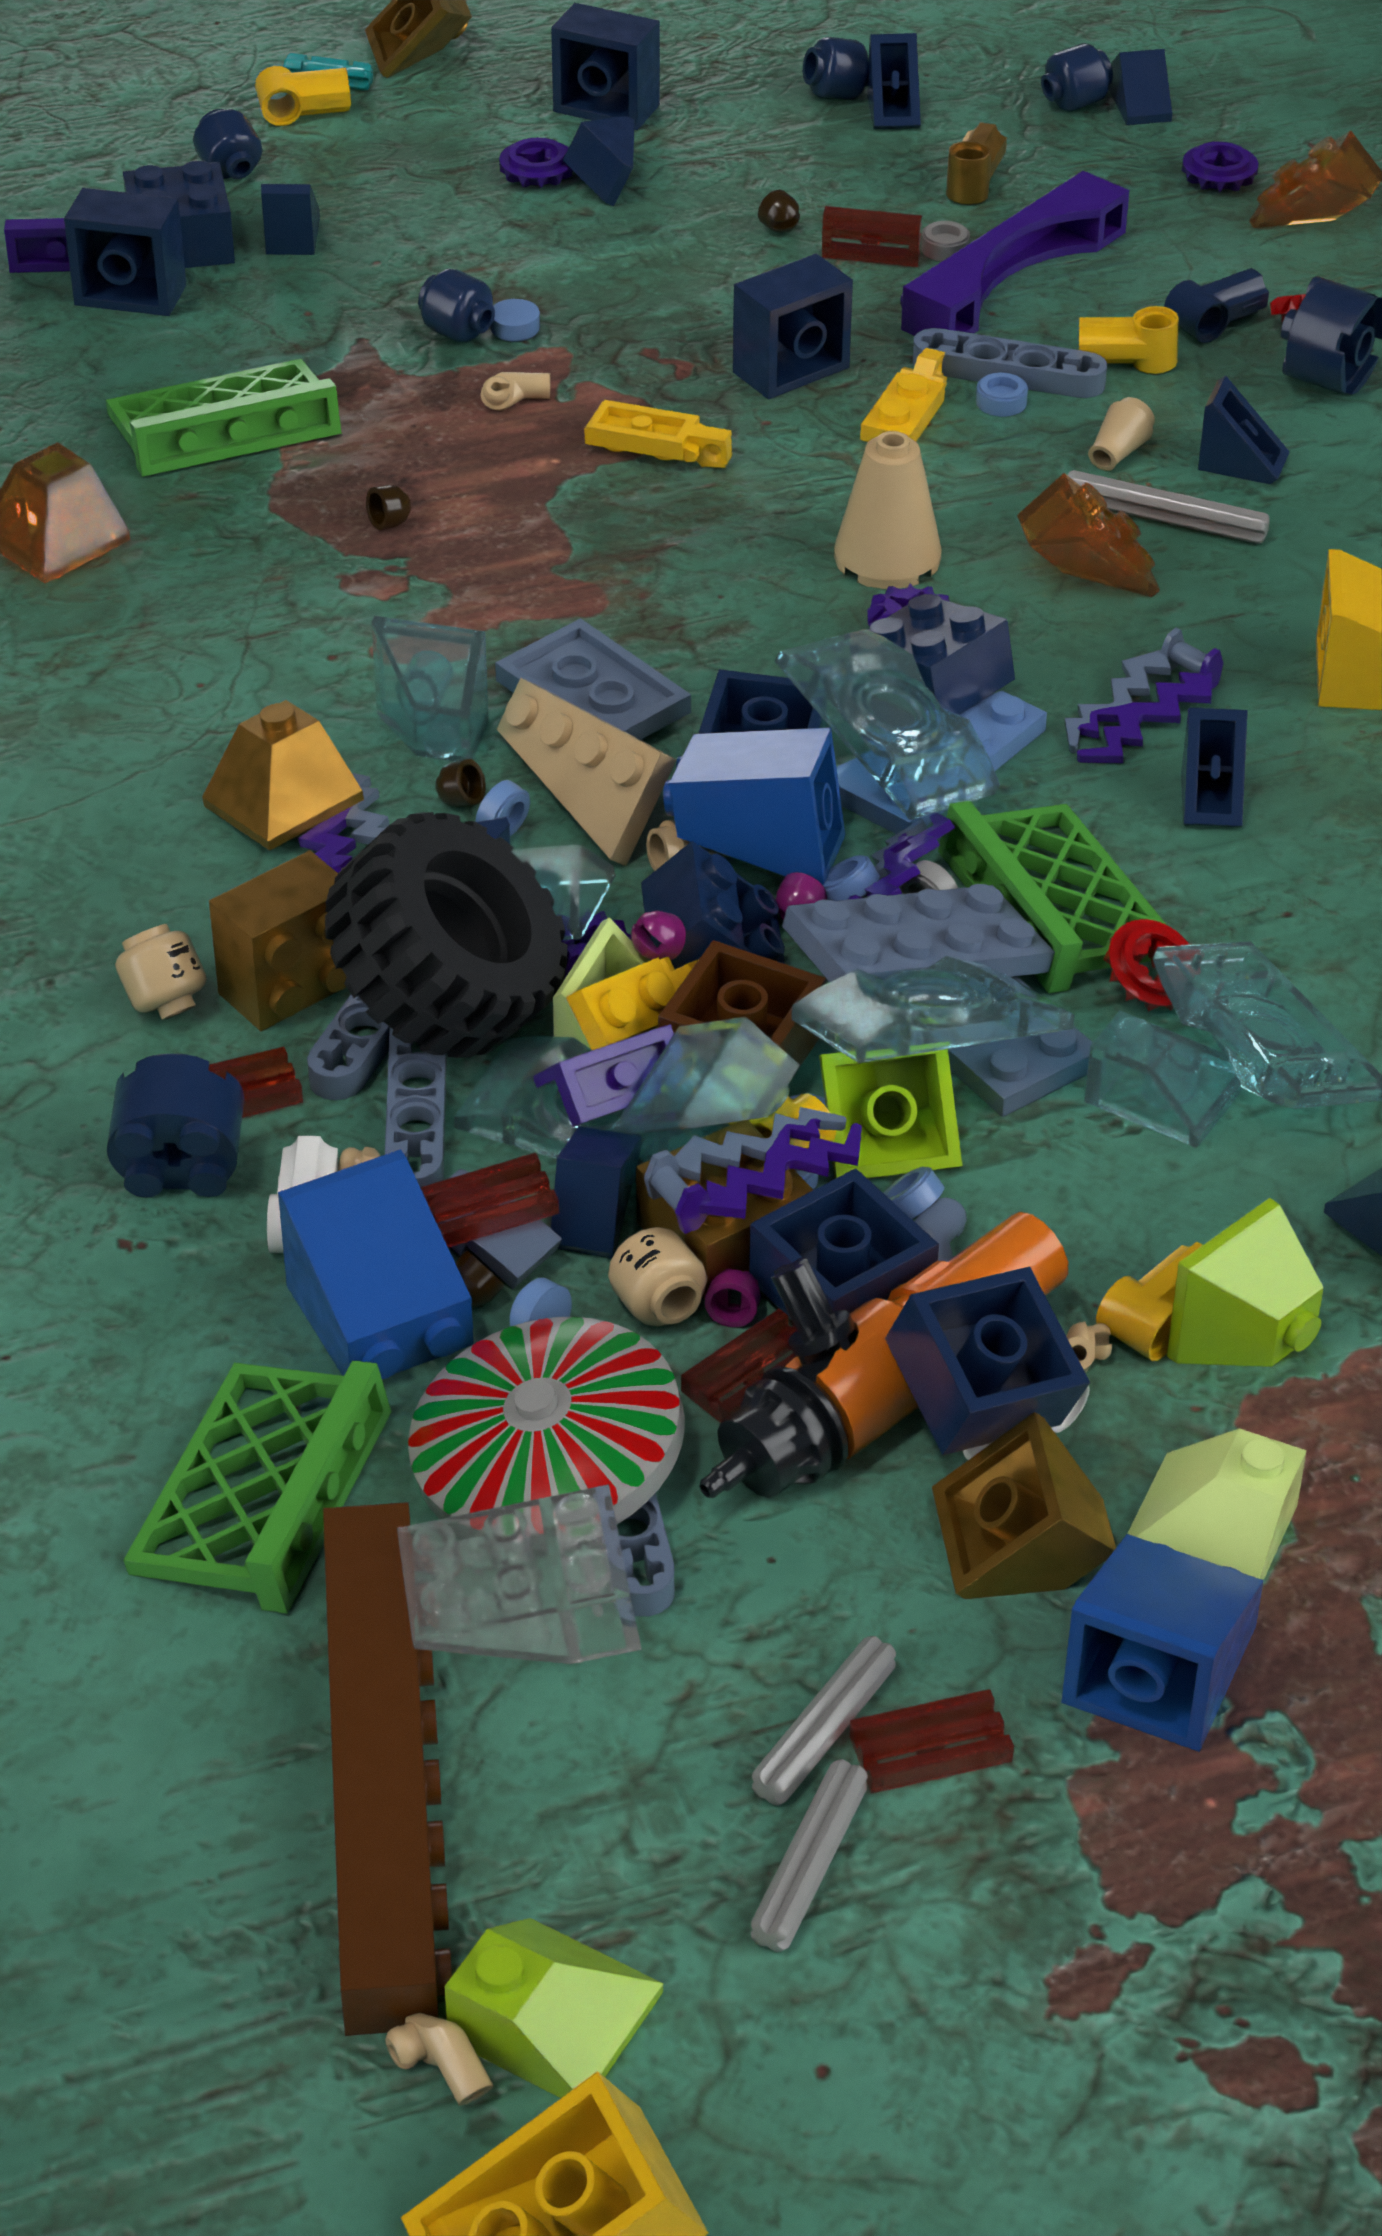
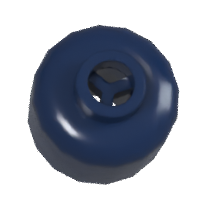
M821 38L805 54L802 70L804 81L810 86L811 91L817 97L844 100L857 99L862 94L865 86H868L869 57L865 46L861 42L852 39Z
M1081 43L1056 52L1048 58L1045 65V74L1041 77L1043 93L1050 102L1054 101L1061 109L1068 112L1091 105L1105 98L1109 85L1113 81L1112 66L1103 50H1097L1094 46L1087 43Z
M215 109L202 117L194 132L193 143L201 161L208 163L219 162L223 179H242L248 176L261 159L263 152L261 140L249 120L240 111L233 109Z
M447 268L430 276L424 282L419 293L418 305L424 324L431 330L456 342L467 343L475 339L480 333L486 332L494 320L495 309L493 307L490 287L483 281L458 269Z

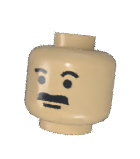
M162 924L136 934L122 942L125 951L119 955L115 966L131 1005L136 1011L147 1013L158 1010L161 1019L165 1020L196 1006L192 995L202 989L207 978L187 933L183 931L170 932L168 925Z
M661 1227L644 1229L628 1237L617 1248L610 1261L608 1272L613 1291L631 1314L643 1324L657 1327L680 1323L689 1318L701 1303L707 1283V1275L703 1263L674 1231Z

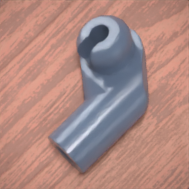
M945 1197L938 1198L914 1221L939 1243L938 1261L947 1262L954 1257L950 1243L963 1232L967 1221V1214L963 1205L958 1201Z

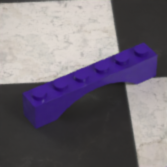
M1081 171L903 286L900 299L902 307L901 330L913 336L924 329L930 328L975 334L979 331L980 310L984 300L992 289L1008 276L1025 267L1048 259L1072 254L1098 252L1125 234L1130 190L1088 172Z

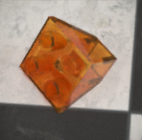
M1351 130L1336 140L1332 136H1328L1309 151L1308 158L1300 163L1292 159L1282 165L1272 175L1275 182L1258 196L1257 201L1260 205L1249 222L1254 228L1336 220L1372 197L1382 181V171Z
M58 442L16 462L0 489V553L44 584L53 579L60 578L65 573L96 557L103 556L108 551L130 541V532L92 465Z
M1063 473L1017 515L1030 547L1064 574L1153 597L1160 591L1151 571L1155 566V562L1137 540L1141 535L1140 529L1125 512L1120 510L1114 514L1110 511L1102 495L1091 484L1085 482L1080 486L1066 473Z

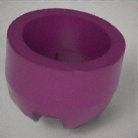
M795 872L788 874L784 878L777 891L775 900L779 907L778 913L781 919L784 920L787 906L827 900L826 889L818 880L807 874Z
M662 911L644 913L631 930V941L635 950L650 960L657 957L661 960L668 956L670 961L675 959L681 953L686 940V931L681 919L672 913ZM651 935L661 942L658 948L651 940Z
M732 1268L725 1269L710 1283L705 1296L707 1313L717 1323L727 1327L747 1325L754 1319L761 1301L759 1283L750 1272H742ZM732 1289L741 1292V1305L730 1303Z

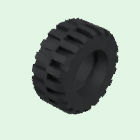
M414 813L409 814L406 818H398L387 826L335 877L334 885L329 888L326 900L325 932L326 939L333 940L330 955L336 969L342 968L347 977L344 983L353 998L359 996L369 1009L366 1013L377 1024L381 1022L386 1023L393 1029L392 1035L406 1044L419 1043L420 1051L433 1055H444L447 1052L448 1057L471 1058L474 1055H485L495 1050L552 1002L553 996L564 981L567 965V944L561 942L565 936V927L562 917L556 916L553 911L555 900L547 887L542 888L535 878L537 872L527 860L521 862L512 853L514 847L502 837L494 839L487 834L486 827L475 821L462 823L460 816L454 814Z

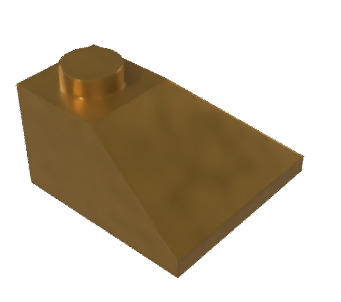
M392 0L365 29L380 73L389 78L442 50L451 39L458 38L465 31L472 15L465 0Z
M284 700L281 703L266 706L259 714L238 725L202 799L204 807L268 850H272L363 801L364 796L361 787L320 721L289 701Z
M1033 1412L932 1486L955 1592L964 1599L1065 1590L1105 1562L1116 1549L1103 1498L1045 1418L1036 1412Z

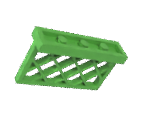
M302 359L105 400L107 414L134 451L136 467L142 477L342 434L336 385L330 378L319 380Z
M971 801L949 804L946 817L951 820L955 828L941 837L938 852L966 888L974 884L993 885L1003 894V897L1033 926L1040 937L1052 948L1055 954L1049 972L1034 974L1048 993L1070 990L1074 973L1111 968V965L1103 959L1109 949V939L1122 925L1138 919L1155 920L1166 924L1067 804L981 815ZM1059 826L1068 838L1039 828ZM997 834L1018 840L1019 842L1017 845L1002 841ZM1029 844L1058 854V857L1054 859L1026 848ZM1070 858L1090 865L1096 873L1066 863V860ZM1024 868L1047 875L1045 880L1033 877ZM1056 879L1087 890L1085 894L1056 885L1054 882ZM1099 893L1119 900L1125 908L1094 898V895ZM1052 903L1075 910V913L1072 916L1060 912ZM1086 914L1116 926L1112 930L1082 918ZM1081 939L1104 947L1083 950V941ZM1148 954L1142 959L1140 963L1151 961V959L1148 958Z
M352 1360L345 1375L341 1376L234 1362L123 1560L128 1575L256 1593L262 1610L288 1614L324 1544L323 1508L343 1507L391 1414V1408L378 1364ZM246 1388L268 1390L274 1394L242 1410L237 1406ZM316 1397L331 1398L328 1407L304 1418L301 1417L296 1409L297 1406ZM284 1412L292 1422L261 1438H257L251 1428ZM240 1432L242 1433L248 1444L215 1459L212 1458L210 1452L214 1444ZM302 1440L305 1442L306 1448L302 1456L275 1467L269 1457L270 1455ZM257 1461L260 1462L265 1473L230 1488L224 1476ZM211 1482H215L221 1492L220 1494L188 1509L184 1508L182 1502L188 1493ZM275 1490L278 1491L280 1497L274 1507L248 1518L242 1508L243 1505ZM230 1511L233 1512L239 1523L202 1539L196 1528L197 1526ZM187 1532L193 1542L192 1545L169 1556L154 1554L159 1544ZM249 1540L253 1545L244 1566L217 1563L214 1559L215 1556Z

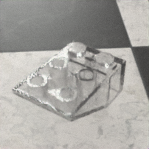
M609 1484L397 1528L412 1641L415 1649L563 1664H575L642 1650L623 1546Z

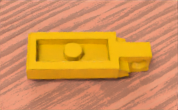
M925 348L918 355L914 369L903 367L900 372H897L861 423V441L869 442L871 439L888 431L904 433L915 442L919 439L945 399L947 377L942 373V362L945 352Z
M604 400L584 428L585 444L605 447L613 452L628 451L651 455L660 460H685L686 463L697 461L701 467L725 468L732 457L731 430L705 426L700 423V416Z
M669 956L661 960L657 957L567 996L566 999L591 1050L658 1027L659 1014L698 960L674 969Z

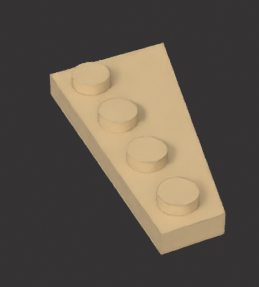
M520 678L497 727L498 732L608 858L626 866L677 759L550 691Z

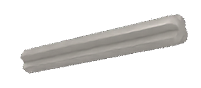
M1076 470L1069 472L1063 486V498L1066 501L1255 544L1263 543L1269 530L1270 517L1264 512Z

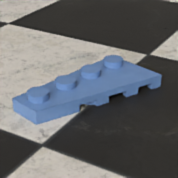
M1002 690L998 691L941 727L927 724L837 766L841 805L895 834L923 819L927 826L931 823L930 815L933 813H944L949 808L950 803H956L1046 730L1047 712L1016 696H1012Z

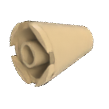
M888 431L871 439L865 447L836 538L834 558L838 569L844 575L845 567L858 574L857 583L881 589H887L888 586L907 588L909 583L912 586L919 584V575L931 569L932 576L938 571L942 549L920 447L917 442L906 434L898 431Z

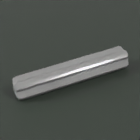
M868 1636L858 1644L752 1772V1779L754 1781L752 1783V1790L758 1797L765 1798L772 1805L776 1806L785 1803L895 1669L896 1663L894 1658L896 1657V1651L890 1643H883L876 1636Z
M844 1759L830 1764L751 1921L753 1929L751 1938L757 1945L767 1946L775 1952H782L790 1946L867 1790L866 1780L868 1775L860 1765H851Z

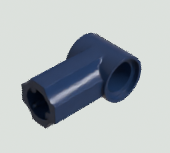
M1249 268L1203 286L1192 280L1182 281L1170 291L1165 300L1164 307L1170 308L1177 313L1179 318L1178 327L1198 341L1209 343L1217 339L1224 332L1228 323L1257 313L1260 309L1267 307L1269 291L1263 282V275L1255 269Z

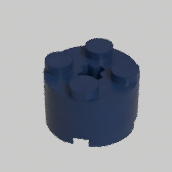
M1315 276L1310 281L1306 295L1298 310H1289L1282 323L1281 338L1288 340L1286 356L1282 367L1283 374L1337 393H1348L1351 395L1357 393L1369 379L1379 358L1370 353L1375 338L1382 340V298L1363 290Z
M173 1053L146 1057L136 1062L134 1072L126 1077L124 1072L117 1079L107 1156L113 1168L124 1178V1187L128 1192L138 1197L148 1198L158 1195L162 1189H190L197 1195L214 1197L226 1190L227 1180L232 1176L237 1166L244 1107V1093L235 1077L226 1071V1078L223 1079L217 1074L208 1071L209 1061L197 1056Z

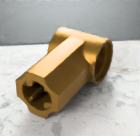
M980 122L977 128L966 133L962 142H957L949 147L946 195L950 200L961 204H978L988 198L989 180L1003 158L1007 145V137L1001 135L995 124Z

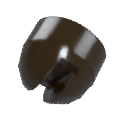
M774 190L762 200L759 206V221L772 231L781 234L790 232L799 223V205L784 190Z
M396 485L370 488L366 496V510L371 524L376 529L382 530L396 527L405 522L411 512L409 496Z
M463 759L451 762L440 770V774L435 782V789L439 799L448 806L466 807L479 804L483 800L486 782L481 767L472 759Z
M466 1250L455 1261L472 1298V1308L483 1307L504 1288L505 1285L469 1251Z

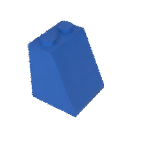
M831 728L693 734L683 756H678L676 770L671 780H666L664 784L663 801L667 816H674L678 838L689 842L693 841L697 845L783 876L795 872L804 873L815 878L822 885L825 884L846 835Z
M401 1149L278 1192L286 1285L342 1376L345 1375L353 1360L377 1363L381 1378L386 1379L398 1372L439 1357L451 1355L474 1344L472 1298L413 1170Z
M1126 1534L1077 1598L1072 1608L1061 1703L1200 1752L1256 1628L1264 1580L1244 1574L1232 1567L1220 1566L1176 1551L1167 1545L1153 1543Z

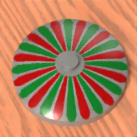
M553 1317L538 1319L508 1327L476 1342L456 1356L436 1375L419 1400L412 1417L408 1438L409 1459L425 1502L431 1511L453 1531L478 1543L497 1548L512 1550L554 1548L588 1539L610 1529L635 1513L659 1490L673 1469L682 1447L685 1431L684 1407L669 1364L650 1342L637 1333L617 1324L594 1318Z

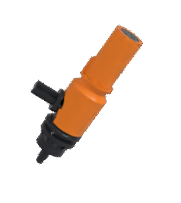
M1024 1212L1015 1213L947 1262L936 1261L908 1282L893 1289L887 1300L880 1298L872 1299L851 1313L846 1310H832L807 1258H798L791 1264L782 1265L773 1271L775 1275L771 1279L797 1329L788 1339V1344L796 1357L786 1366L779 1365L767 1370L761 1380L756 1381L745 1390L739 1410L720 1423L717 1430L718 1443L725 1459L713 1467L710 1474L701 1479L699 1485L701 1492L707 1498H715L723 1491H729L742 1482L757 1495L771 1498L777 1496L792 1484L808 1485L816 1483L827 1472L842 1467L846 1459H850L918 1408L885 1340L886 1335L910 1295L1030 1266L1046 1296L1061 1285L1069 1274L1066 1253L1055 1233L1034 1215Z

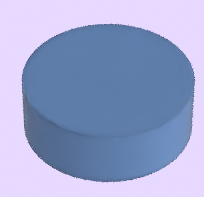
M507 299L493 305L495 316L490 330L496 337L505 341L518 342L530 339L538 333L540 329V311L534 303L523 299Z
M999 372L986 375L977 383L976 405L984 413L993 416L1007 417L1019 414L1027 406L1028 386L1023 379L1014 374Z
M510 780L499 782L482 800L477 811L476 822L507 817L511 836L520 828L530 808L529 793Z
M857 855L843 860L830 869L826 882L823 885L826 889L827 900H847L853 895L862 897L866 894L864 889L880 879V875L867 856Z
M919 1167L895 1181L884 1194L913 1219L929 1208L941 1196L945 1187L930 1167Z
M537 1278L522 1288L514 1300L510 1312V1327L538 1319L570 1317L572 1309L570 1292L567 1288L547 1278Z

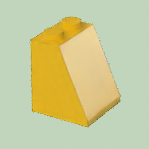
M1328 549L1316 633L1318 707L1382 710V569L1342 550Z

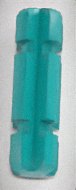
M296 53L288 54L284 60L283 67L289 69L292 73L346 68L350 89L366 91L373 81L372 65L365 62L353 61L352 66L349 65L348 60L312 56L311 60H307V55Z

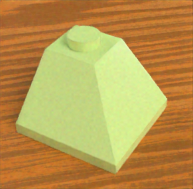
M1239 1428L1171 1451L1166 1454L1127 1534L1153 1543L1167 1545L1176 1551L1220 1566L1232 1567L1244 1574L1264 1580L1297 1508L1307 1450Z

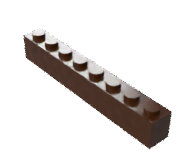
M409 1502L323 1508L340 1986L345 2036L388 2033L390 2029L404 2025L407 2016L417 2013L439 2018L438 1997L445 1996V1985L452 1977L450 1948L435 1949L434 1931L449 1930L446 1883L431 1884L430 1868L445 1867L443 1820H427V1806L442 1805L439 1759L424 1760L423 1745L438 1744L435 1699L421 1700L420 1687L434 1686L432 1641L417 1642V1630L431 1629L428 1585L414 1586L413 1574L428 1573L425 1530L411 1531Z

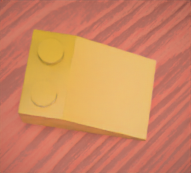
M598 2071L400 2217L409 2236H706L709 2234L641 2108Z

